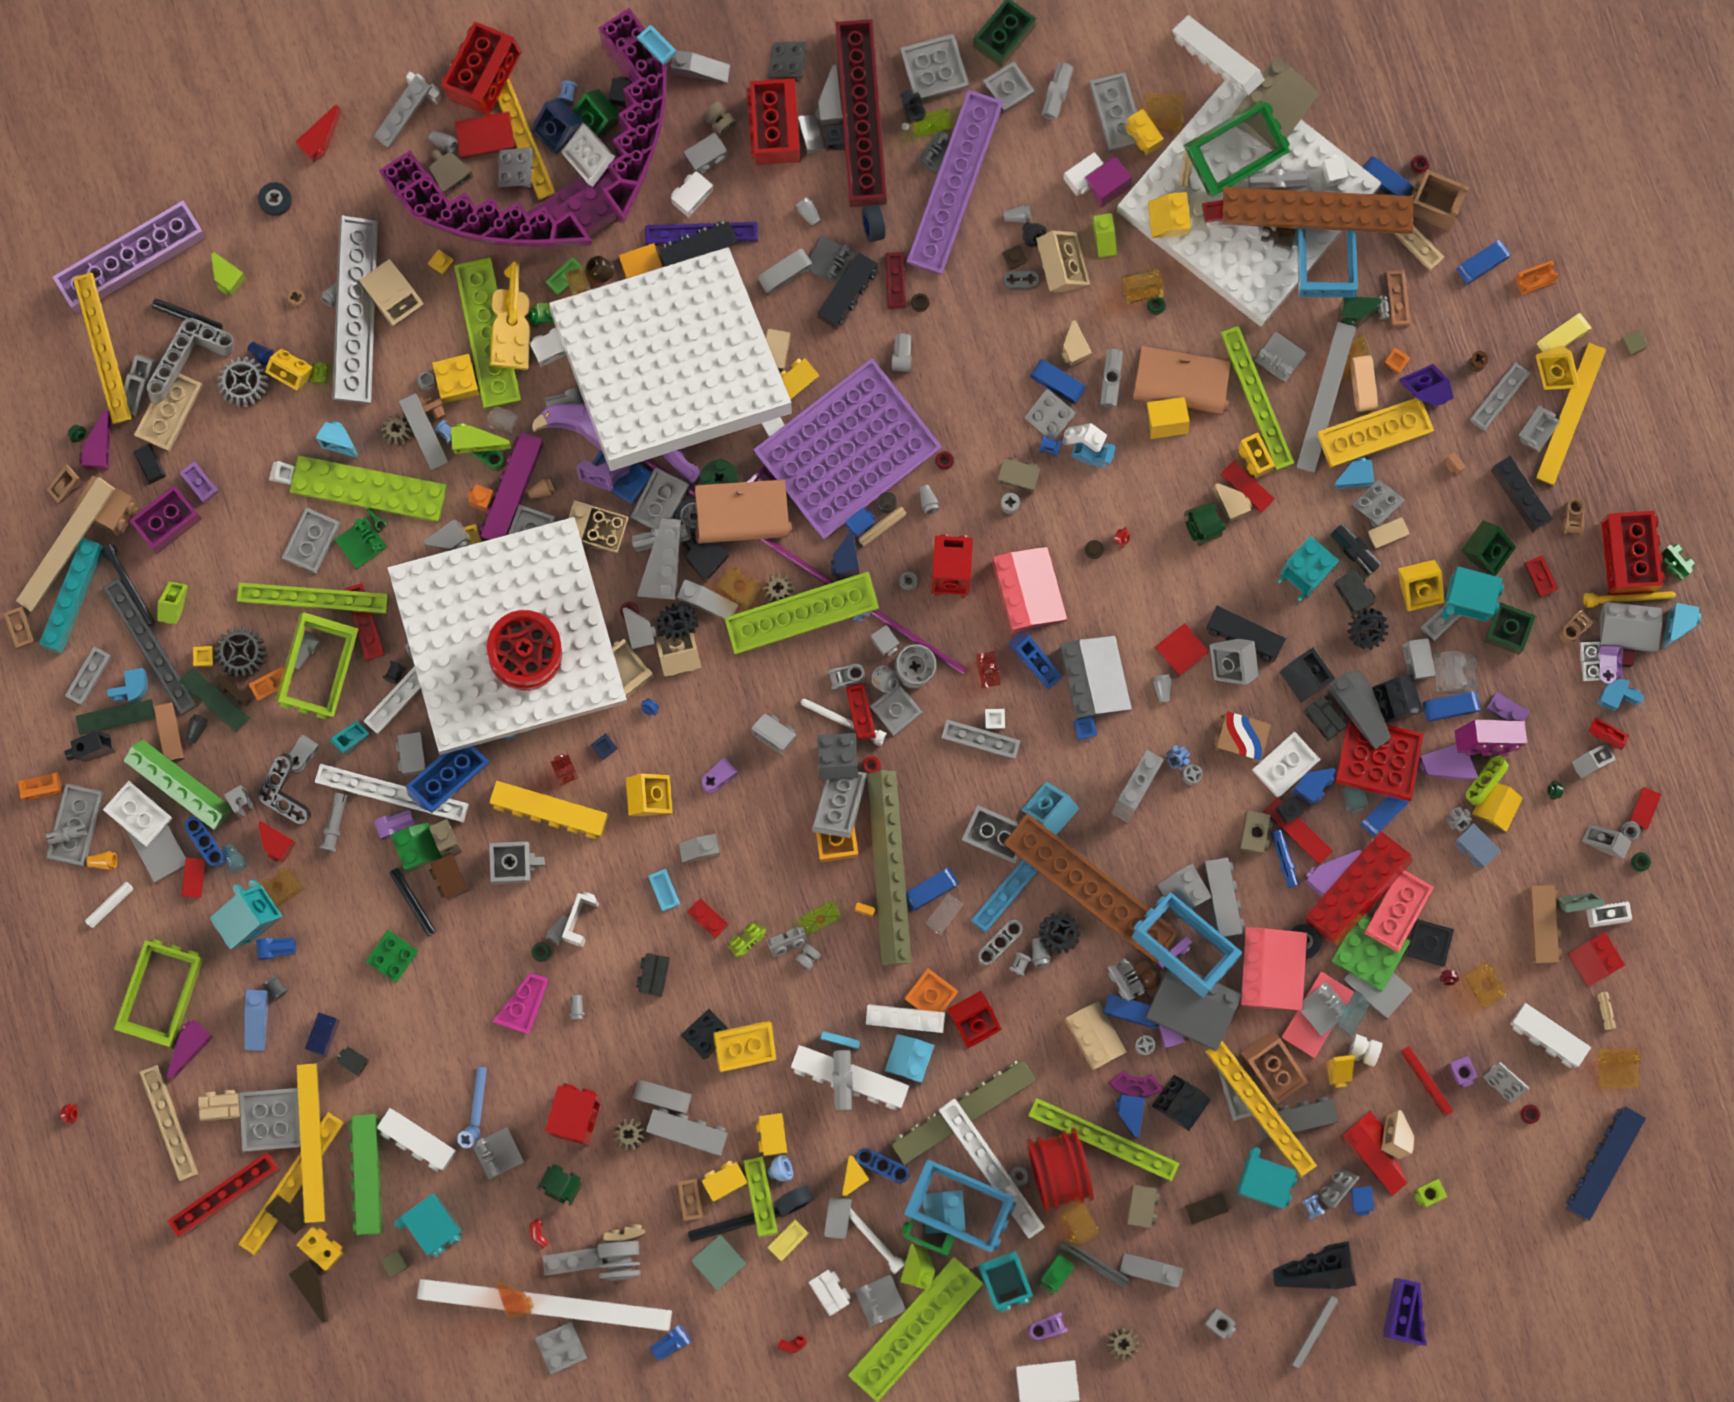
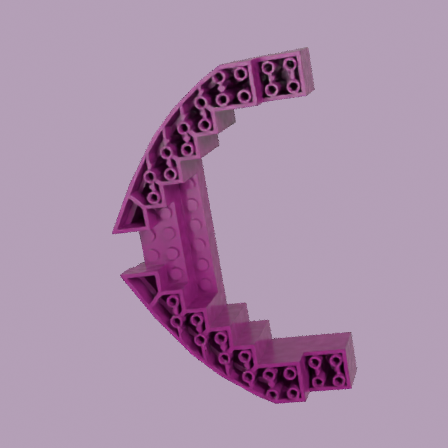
M630 8L626 9L598 28L601 44L625 78L631 81V84L623 89L627 109L618 114L622 134L613 139L616 152L615 158L608 164L607 169L593 187L583 177H580L527 213L519 202L502 212L492 197L475 207L466 192L449 202L429 172H425L411 150L380 169L379 172L385 186L409 213L411 218L439 231L470 241L498 246L537 248L591 246V235L613 221L624 224L646 178L660 138L666 107V63L662 65L637 40V36L645 29Z

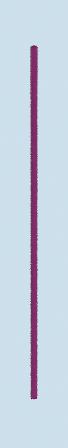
M650 459L641 461V463L653 471L657 467L671 474ZM689 486L686 493L696 498L695 489ZM758 539L824 584L828 585L835 582L773 540ZM879 610L870 612L872 616L913 643L929 648L937 659L960 674L964 675L967 669Z

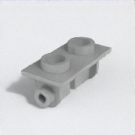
M796 927L787 931L788 938L784 939L782 934L770 938L767 944L773 958L782 956L790 950L801 948L809 943L803 927Z

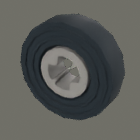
M270 182L260 189L258 203L261 210L266 214L280 216L289 210L292 203V195L285 185L278 182ZM274 195L275 197L279 196L278 202L276 203L274 201L273 203L271 202V197Z
M1308 924L1295 926L1291 931L1307 933L1309 942L1306 947V959L1315 956L1321 947L1319 932Z

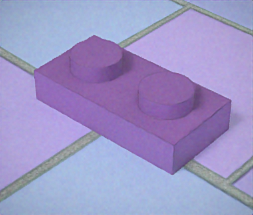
M195 461L180 472L181 476L203 503L219 492Z
M1498 692L1495 693L1486 708L1504 721H1525L1530 713Z
M1186 936L1170 953L1175 957L1179 954L1183 956L1191 949L1189 945L1192 941ZM1160 961L1157 963L1161 970L1165 967Z

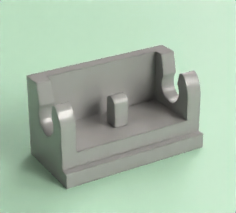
M1539 405L1519 434L1521 443L1540 452L1560 423L1555 418L1556 415Z
M1428 638L1408 641L1402 645L1408 676L1413 675L1414 681L1426 680L1429 677L1436 676Z
M242 785L224 794L232 810L240 818L245 816L242 806L248 804L249 808L253 809V803L248 796L249 792Z

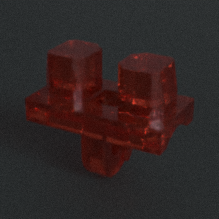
M995 651L976 654L981 688L1000 686ZM992 669L991 673H985L986 670Z

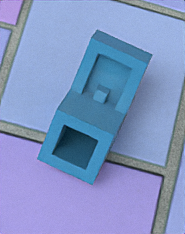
M1083 442L1075 443L1071 457L1095 467L1105 468L1106 464L1111 463L1116 446L1103 444L1101 451L1095 452Z
M143 668L124 671L126 686L107 689L108 697L114 700V702L125 701V698H128L131 704H135L141 701L147 693V671Z
M1619 679L1603 689L1597 704L1614 712L1619 708L1622 699L1638 706L1642 703L1644 695L1640 694L1641 692L1635 688L1628 689L1630 681Z

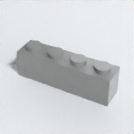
M1228 857L1205 861L1203 865L1208 891L1212 897L1210 902L1216 931L1225 938L1241 936L1243 934L1242 930H1245L1243 919L1239 917L1241 904L1239 900H1236L1235 892L1238 890L1236 881H1232L1231 876L1234 873L1233 864L1229 862Z
M661 1107L658 1110L653 1109L646 1130L647 1133L722 1156L728 1138V1133L725 1132L726 1128L717 1125L711 1128L706 1126L707 1122L698 1119L692 1122L688 1120V1116L677 1113V1116L670 1115V1110Z

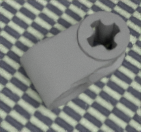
M859 664L827 671V675H830L832 691L859 684L865 678L864 669ZM854 670H860L861 676L859 678H853L851 676V672Z
M302 735L289 753L293 760H298L299 762L298 766L293 765L291 771L295 773L302 772L309 761L315 756L320 745L307 736Z

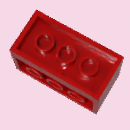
M474 21L472 27L470 26L467 30L464 42L459 45L458 53L455 59H452L447 75L443 76L441 87L450 101L484 115H490L522 51L513 36Z
M795 78L750 81V88H747L749 123H751L749 124L751 159H755L756 165L800 162Z
M1655 511L1609 513L1601 521L1608 595L1653 593L1664 583V572H1661L1660 567L1663 559L1658 548L1661 540L1660 535H1657L1658 517L1655 516Z
M563 1083V1086L558 1085L545 1132L557 1138L589 1146L602 1100L593 1090L583 1088L582 1091H579L577 1087L567 1083Z

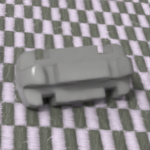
M1378 297L1382 298L1378 308L1379 319H1388L1387 297Z

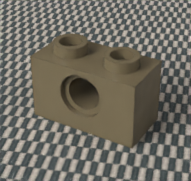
M1253 811L1246 812L1239 851L1262 855L1264 850H1268L1269 839H1266L1267 832H1271L1273 824L1269 814ZM1252 829H1259L1262 834L1261 837H1254Z

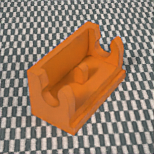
M1553 260L1521 271L1516 275L1514 279L1521 296L1557 282L1558 273L1554 272L1555 264Z
M284 666L249 684L257 701L278 691Z
M59 772L18 781L20 798L24 801L63 793Z

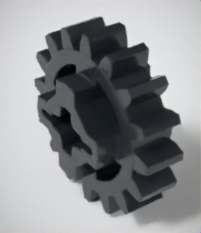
M681 602L678 606L672 603L671 608L665 606L666 611L659 612L660 616L657 617V627L660 630L661 636L665 635L667 640L672 637L674 642L677 638L683 641L684 636L690 638L689 633L696 632L698 616L694 608L690 609L689 604L683 607Z
M1364 608L1363 613L1358 610V616H1351L1353 622H1348L1351 629L1347 630V632L1352 634L1349 639L1354 641V645L1364 650L1366 647L1372 650L1373 645L1379 647L1378 642L1385 641L1383 635H1388L1385 629L1389 625L1384 623L1387 621V618L1382 616L1383 613L1374 608H1371L1370 611Z
M1061 912L1057 916L1051 913L1050 918L1046 916L1043 920L1044 922H1041L1039 926L1041 929L1038 935L1042 936L1040 942L1046 943L1044 948L1051 947V953L1057 950L1058 954H1061L1062 950H1064L1067 954L1070 949L1074 950L1076 944L1080 941L1078 937H1080L1081 932L1077 931L1080 925H1074L1075 918L1068 919L1069 914L1063 917ZM1070 934H1072L1071 940L1068 941V939H1069L1068 936H1069Z

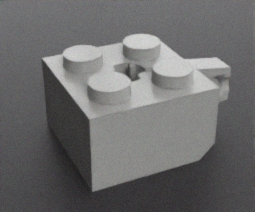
M529 842L489 843L490 879L493 885L532 883L531 871H535V867L545 866V857H535L534 853H530ZM509 859H512L513 862H515V864L512 867H509L506 864V862H509Z

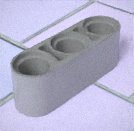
M800 249L758 276V280L769 295L812 268L813 264L804 249Z
M1018 920L1009 921L978 953L980 965L985 967L992 965L1020 937L1023 927ZM1016 925L1019 928V932L1011 934L1008 927ZM1003 939L1006 944L1005 947H996L995 940ZM982 953H990L992 960L984 962L981 959Z
M637 1080L632 1099L687 1114L692 1095Z

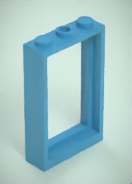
M1296 228L1299 297L1355 298L1358 291L1356 231H1347L1348 282H1307L1306 230Z
M1170 892L1166 898L1162 896L1158 900L1155 910L1151 908L1146 913L1144 922L1140 920L1134 926L1133 930L1135 932L1131 938L1204 998L1234 965L1243 952ZM1168 908L1225 955L1203 980L1146 933Z
M927 1159L904 1215L992 1253L993 1249L997 1250L1001 1242V1239L998 1238L1001 1231L1005 1232L1009 1222L1006 1220L1008 1213H1013L1016 1202H1014L1015 1197ZM935 1172L1004 1202L987 1242L918 1212Z

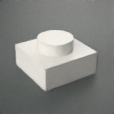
M985 709L986 729H1005V709Z

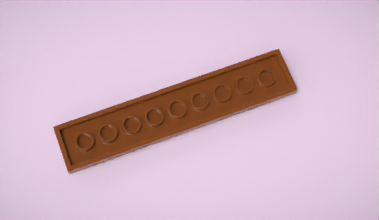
M1224 187L1222 225L1412 234L1413 196Z
M1026 813L1003 844L1147 958L1157 963L1158 960L1131 938L1135 932L1133 930L1134 926L1140 920L1144 922L1146 919L1144 916L1150 909L1030 814ZM1161 917L1146 931L1148 935L1165 949L1169 947L1179 933Z

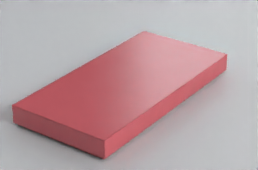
M1404 871L1387 890L1364 934L1398 953L1434 887Z
M1320 972L1306 997L1323 983L1327 982L1347 1006L1354 991L1325 973ZM1297 1011L1281 1039L1315 1058L1333 1027L1321 1036L1302 1012Z

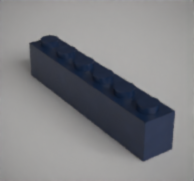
M1626 1106L1615 1111L1612 1117L1614 1119L1611 1126L1608 1125L1605 1129L1603 1142L1597 1144L1594 1150L1596 1155L1593 1160L1590 1159L1584 1168L1587 1170L1585 1175L1579 1177L1575 1184V1187H1577L1575 1193H1571L1566 1200V1204H1568L1566 1210L1585 1221L1591 1220L1646 1120L1645 1117Z

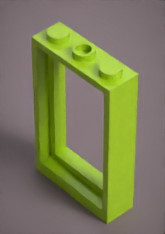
M300 613L275 702L280 703L279 707L291 709V707L298 708L299 713L306 715L312 712L317 714V718L327 720L328 717H334L358 628L308 613ZM306 626L346 638L326 708L287 697Z
M151 939L150 942L145 940L114 1030L173 1048L204 959L199 957L200 953L191 950L185 953L180 951L181 947L170 944L169 947L162 946V941ZM152 951L192 963L167 1034L128 1022Z

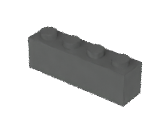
M1327 1097L1316 1099L1317 1103L1309 1104L1308 1101L1297 1103L1298 1107L1291 1109L1289 1105L1279 1107L1277 1112L1292 1133L1339 1122L1334 1100H1328ZM1256 1120L1260 1140L1269 1139L1268 1134Z

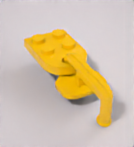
M514 261L504 270V275L510 278L509 290L498 289L492 295L491 308L498 317L494 320L491 329L490 366L527 370L529 367L530 327L524 317L529 312V298L524 292L519 291L520 263Z

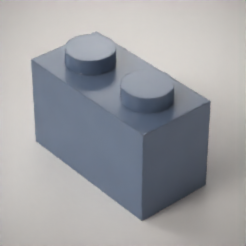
M1474 823L1454 841L1457 844L1456 848L1462 854L1466 853L1471 858L1470 862L1476 868L1480 867L1483 869L1501 852Z

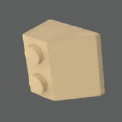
M689 633L690 638L684 636L683 641L677 638L674 642L672 637L667 640L665 635L655 638L664 677L702 668L693 633Z

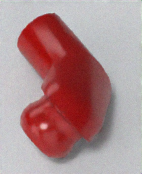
M535 1219L529 1225L530 1238L544 1249L549 1241L541 1235L543 1222L540 1219Z
M798 1335L791 1342L780 1339L777 1349L795 1354L806 1346V1338L803 1335Z

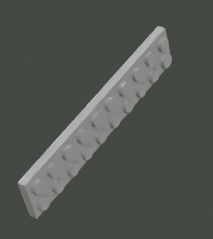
M349 216L339 217L332 400L362 404L371 403L375 303L359 280L376 269L378 221Z

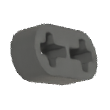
M1011 271L1005 274L1003 284L1008 290H1031L1037 287L1039 276L1034 271ZM1028 276H1032V279L1035 281H1033V284H1029V281L1022 280H1027ZM1010 277H1013L1014 280H1020L1015 281L1014 285H1010V282H1007Z

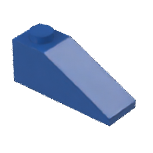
M1021 631L1008 643V646L1047 689H1050L1062 678V675L1030 635Z

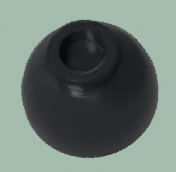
M1027 222L1022 227L1023 241L1028 247L1037 246L1036 239L1047 234L1046 227L1039 223Z

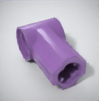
M407 810L391 817L384 816L374 821L380 840L390 838V834L414 826L415 822L411 811Z

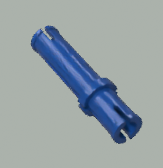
M1283 829L1271 832L1281 864L1280 870L1284 874L1287 888L1300 885L1294 870L1296 866L1292 863Z

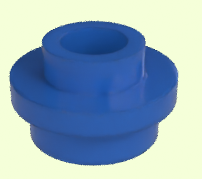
M647 698L641 702L642 711L646 715L655 716L658 713L659 706L652 699Z

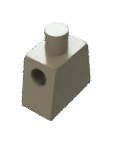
M435 150L429 155L430 159L434 162L429 166L430 172L445 197L473 178L471 170L451 152L442 156L438 150Z
M449 819L429 826L442 857L449 854L455 856L462 853Z

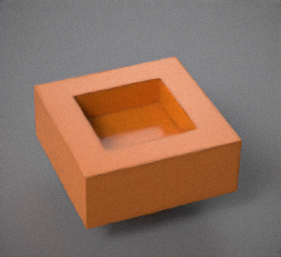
M1395 347L1384 362V365L1400 374L1410 360V357Z

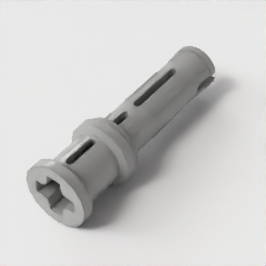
M335 793L327 828L323 830L324 838L322 845L319 846L320 850L336 853L335 845L337 837H340V831L338 830L347 795Z

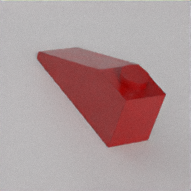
M337 104L295 141L297 147L313 163L323 158L328 149L341 114Z

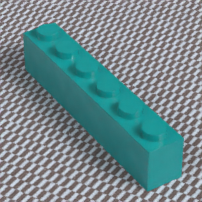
M84 538L81 539L39 644L43 648L60 654L63 653L102 555L101 550L103 547L99 543Z

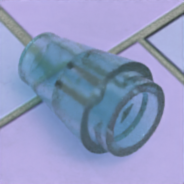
M229 843L222 848L229 870H232L233 873H238L246 868V859L233 843Z

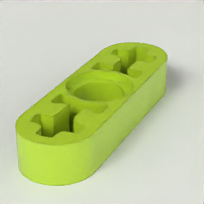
M1502 756L1493 757L1467 790L1466 798L1472 805L1481 804L1508 770V763ZM1491 777V780L1488 783L1483 784V781L1486 778Z

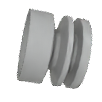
M912 644L905 647L899 653L894 663V670L898 674L900 684L907 688L917 689L925 686L930 681L936 670V659L929 648L920 644ZM912 664H914L915 667H918L916 672H914L913 669H910Z
M639 1241L598 1244V1257L608 1260V1263L599 1265V1268H608L607 1273H599L600 1278L614 1281L640 1276L641 1270L632 1271V1266H640V1262L631 1261V1257L640 1255Z

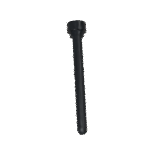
M115 544L106 546L101 550V553L108 561L111 560L147 624L153 626L155 620L117 557L118 550Z

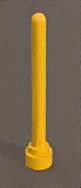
M1673 591L1597 596V594L1592 592L1584 593L1583 600L1585 608H1594V606L1604 602L1673 599L1676 595Z

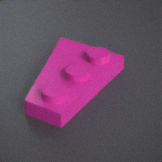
M530 973L492 1022L530 1035L549 979Z

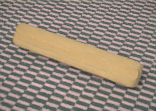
M898 507L858 538L859 544L865 547L906 516L904 508Z

